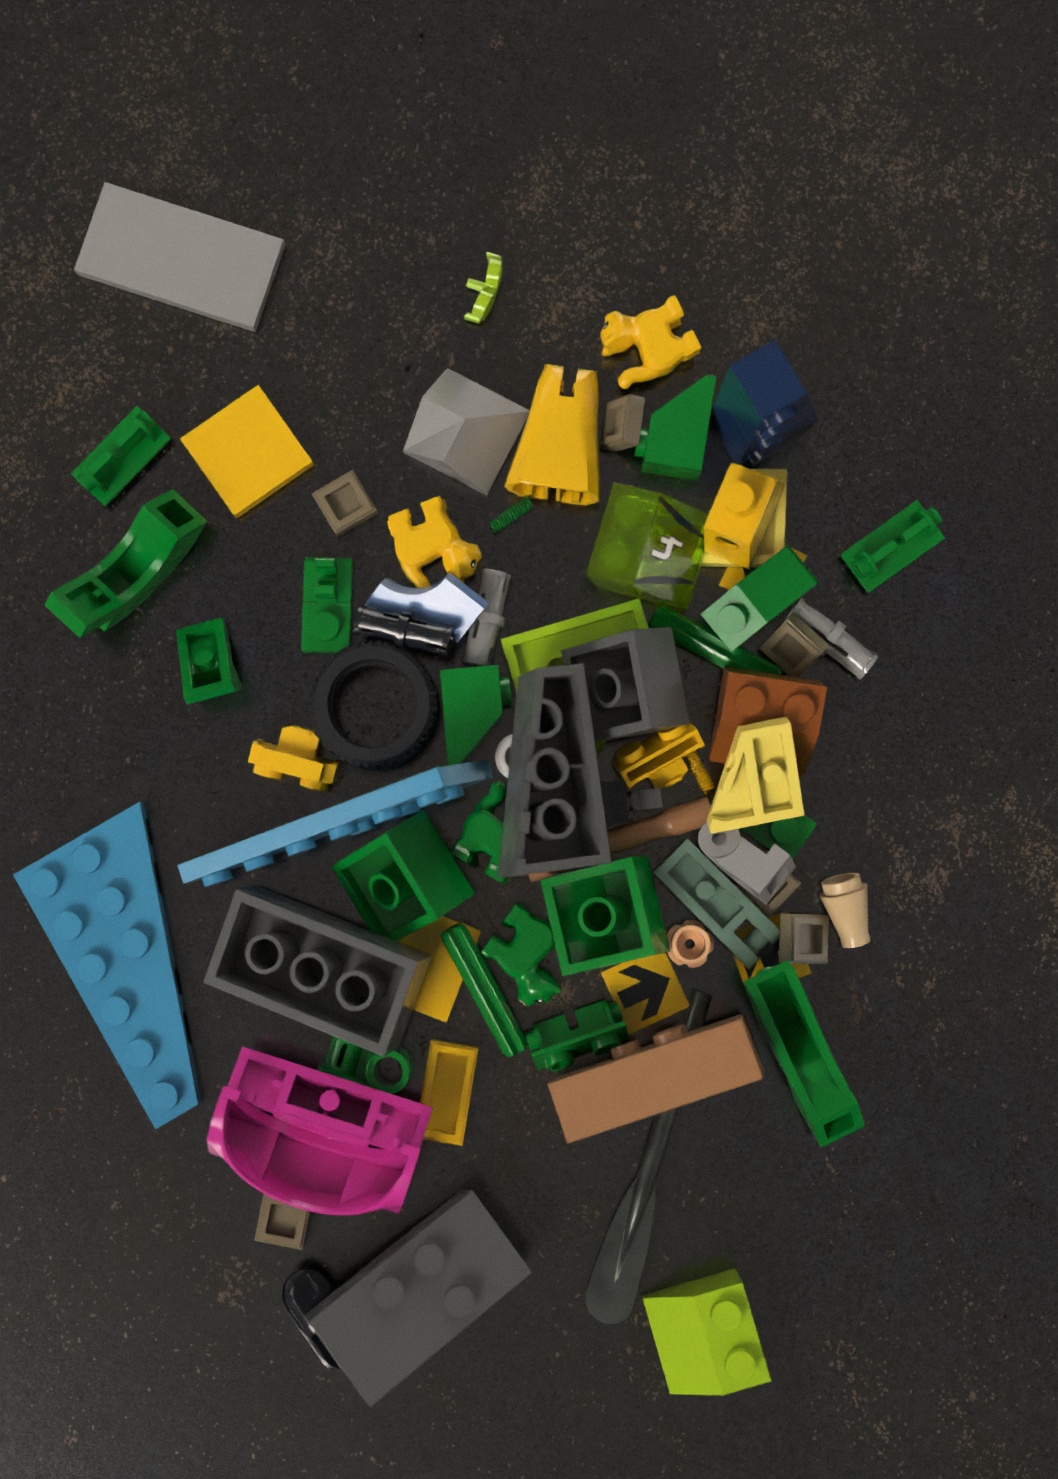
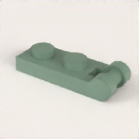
M685 839L652 872L746 968L750 969L759 960L757 954L768 943L774 945L780 938V930L689 839ZM747 920L755 929L742 941L734 931Z

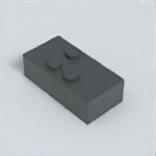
M255 885L235 890L203 983L385 1057L400 1047L432 955Z
M461 1189L306 1313L304 1317L358 1393L371 1407L529 1276L532 1271L474 1191Z

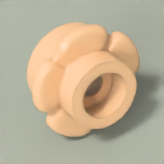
M685 920L682 925L676 924L668 931L667 938L671 951L667 953L670 959L677 965L687 964L690 968L699 967L707 961V955L713 951V936L710 932L704 930V925L699 921ZM688 939L694 941V946L690 949L685 946V942Z

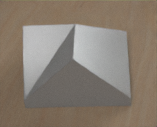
M447 368L423 395L403 452L488 496L526 424L530 410Z

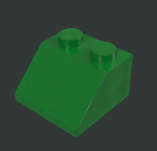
M424 810L331 866L369 930L394 941H398L434 922L475 894Z
M648 856L628 857L612 861L611 863L540 880L562 976L671 951Z

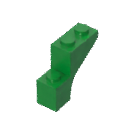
M787 960L776 966L763 968L754 977L743 981L761 1032L787 1077L793 1098L820 1148L865 1127L859 1104L834 1060L805 991L790 961Z

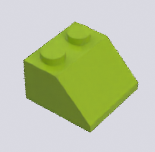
M736 1268L642 1295L670 1394L723 1396L771 1381L743 1282Z

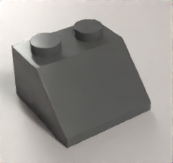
M672 627L632 629L561 650L564 665L584 664L595 743L653 733L690 724Z

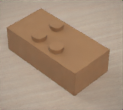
M745 1013L687 1032L685 1024L668 1028L653 1036L654 1044L642 1048L638 1039L610 1049L612 1058L562 1074L551 1081L548 1087L567 1144L763 1079L765 1069Z

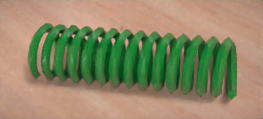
M526 496V499L523 498L524 502L520 500V502L515 504V507L512 505V508L506 509L507 513L504 511L501 513V516L495 517L496 521L492 519L489 522L493 528L491 531L497 533L500 529L502 530V527L508 526V524L522 516L527 510L530 511L533 505L528 496Z

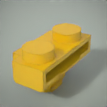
M690 723L657 731V733L643 741H632L623 745L616 751L615 756L617 759L612 763L621 780H625V785L628 789L647 777L654 788H668L682 780L688 771L682 757L698 748H703L705 744L697 728Z
M298 725L283 727L278 745L263 742V739L260 738L254 740L248 759L249 763L254 764L253 772L255 774L274 779H281L282 773L300 777L299 784L301 786L318 791H328L329 784H334L337 781L342 761L339 759L331 760L317 756L320 740L315 731Z

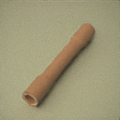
M707 796L668 808L660 814L607 830L610 855L667 836H678L700 829L707 822L706 820L711 808ZM571 869L528 875L532 883Z

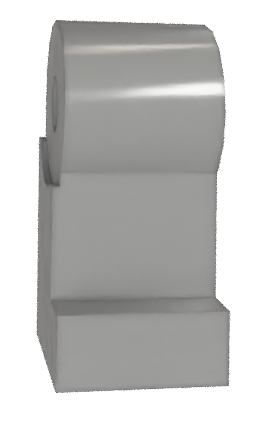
M706 822L699 831L698 843L706 857L722 873L765 905L796 868L791 855L776 844L765 854L744 839L739 828L711 834Z

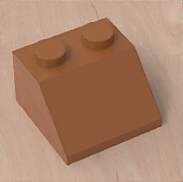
M724 666L708 760L726 763L737 726L787 717L791 722L798 775L804 776L819 736L827 686L820 680Z

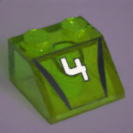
M614 482L586 575L597 588L688 610L705 553L704 526L708 514L664 494Z

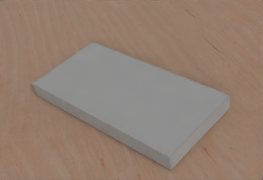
M104 182L74 271L79 276L256 332L286 244L284 239Z

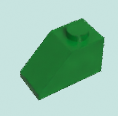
M704 376L651 414L648 429L641 428L639 445L635 448L634 456L643 457L641 472L698 480L702 471L716 376Z
M787 545L733 586L703 611L701 616L730 652H732L817 585L819 581L793 549Z
M498 665L440 670L448 765L465 763L503 718L502 706L512 705L509 676L500 677Z

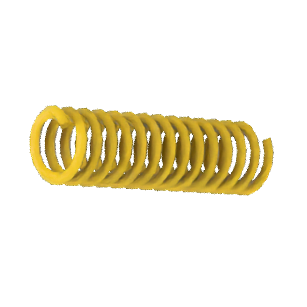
M693 751L686 755L685 758H687L689 766L692 767V773H695V779H698L697 782H700V788H703L702 791H705L703 794H708L709 791L715 788L710 776H708L709 773L705 770L706 767L702 764L703 761H700V755H697L698 752Z

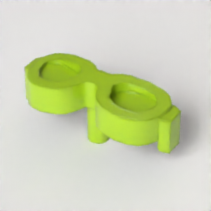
M487 251L486 255L489 265L485 283L468 278L466 284L467 288L480 291L472 312H467L464 316L465 320L480 324L488 316L494 304L502 277L501 256Z

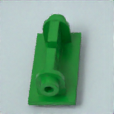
M136 406L81 462L71 475L106 507L172 438L146 412Z
M916 500L844 551L840 556L866 592L869 593L945 539V536L937 527L942 523V519L933 507L925 510L920 502Z
M605 999L574 1010L579 1028L570 1030L565 1014L533 1024V1030L525 1032V1036L531 1051L540 1048V1050L531 1053L538 1071L545 1068L550 1072L565 1069L575 1063L574 1058L591 1052L597 1056L611 1053V1048L622 1045L621 1042L629 1040L625 1022L621 1021L614 1024V1022L623 1019L617 1001L607 1004Z

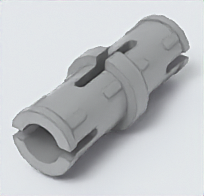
M494 569L481 570L478 595L489 603L469 628L468 640L462 657L463 664L473 667L492 665L499 629L505 626L506 618L503 617V611L512 575Z
M803 597L784 619L785 621L794 612L829 644L821 655L824 656L827 653L855 674L859 680L864 677L878 659L879 655L876 652H872L844 631L847 627L840 621H837L835 624L807 603Z

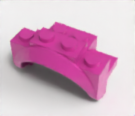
M242 1046L229 1084L222 1088L210 1125L207 1146L209 1154L222 1157L252 1187L287 1205L328 1215H357L382 1209L399 1214L433 1107ZM261 1110H264V1111L273 1113V1116H271V1115H269V1114H267V1113H265V1112H263V1111H261ZM369 1144H370V1145H374V1146H377V1147H380V1148H383V1149L371 1148V1147H368V1146H369Z

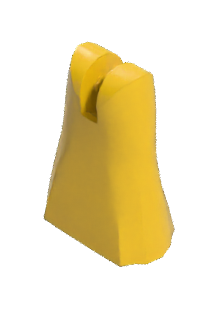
M545 364L504 486L517 496H528L529 498L547 500L550 488H556V501L583 506L594 504L600 500L598 446L599 389L597 371L578 369L576 382H574L571 394H574V397L561 396V393H564V366Z

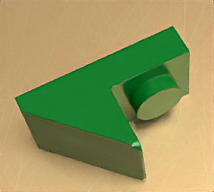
M222 617L176 630L183 694L187 705L243 690L232 662L228 629Z

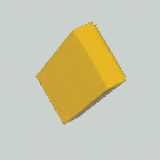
M437 1039L430 1040L420 1103L433 1107L423 1137L424 1140L463 1146L479 1046Z

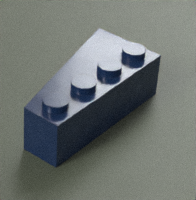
M773 340L729 366L711 410L709 421L734 463L741 465L750 460L754 466L778 451L775 446L783 440L813 424L818 419L806 390L776 340Z

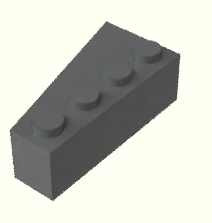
M584 664L536 668L518 676L498 878L611 863Z

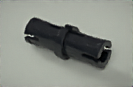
M365 605L359 606L353 625L355 627L353 633L356 636L394 643L399 649L407 650L408 647L442 654L443 656L451 654L456 636L454 634L456 631L454 625L416 618L415 614L409 611H402L401 614Z

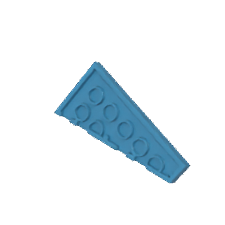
M487 760L436 767L177 866L183 884L203 880L205 887L213 886L232 879L231 870L243 865L246 872L253 871L275 863L272 855L287 851L288 857L316 848L315 840L330 836L331 841L348 835H358L379 827V823L391 819L398 820L418 813L422 807L435 803L441 804L465 795L463 788L491 779L493 775Z
M138 802L18 871L13 876L154 1128L157 1129L197 1106L202 1100L192 1048L187 1039L183 1018L184 1007L174 971L176 966L162 894L159 893L154 868L155 857L153 847L149 842L145 821L147 819L144 802Z

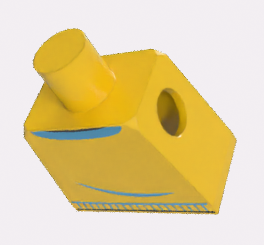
M731 462L705 522V553L750 570L785 484L775 478ZM721 538H726L734 542L736 545L727 543L723 541Z

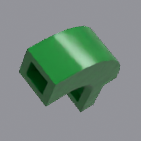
M173 489L142 505L126 535L100 563L88 572L52 591L44 605L79 638H82L98 627L104 632L140 606L175 570L192 548L208 521Z

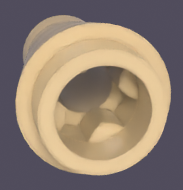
M844 873L823 880L821 882L823 892L819 896L840 937L842 947L855 948L868 944L871 941L868 930L867 884L861 882L860 874Z

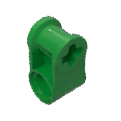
M332 1036L324 1063H319L316 1070L394 1094L410 1082L414 1075L415 1063L409 1051L401 1046L386 1055L385 1057H393L398 1060L403 1070L400 1081L388 1082L383 1079L379 1072V1062L384 1058L383 1056Z

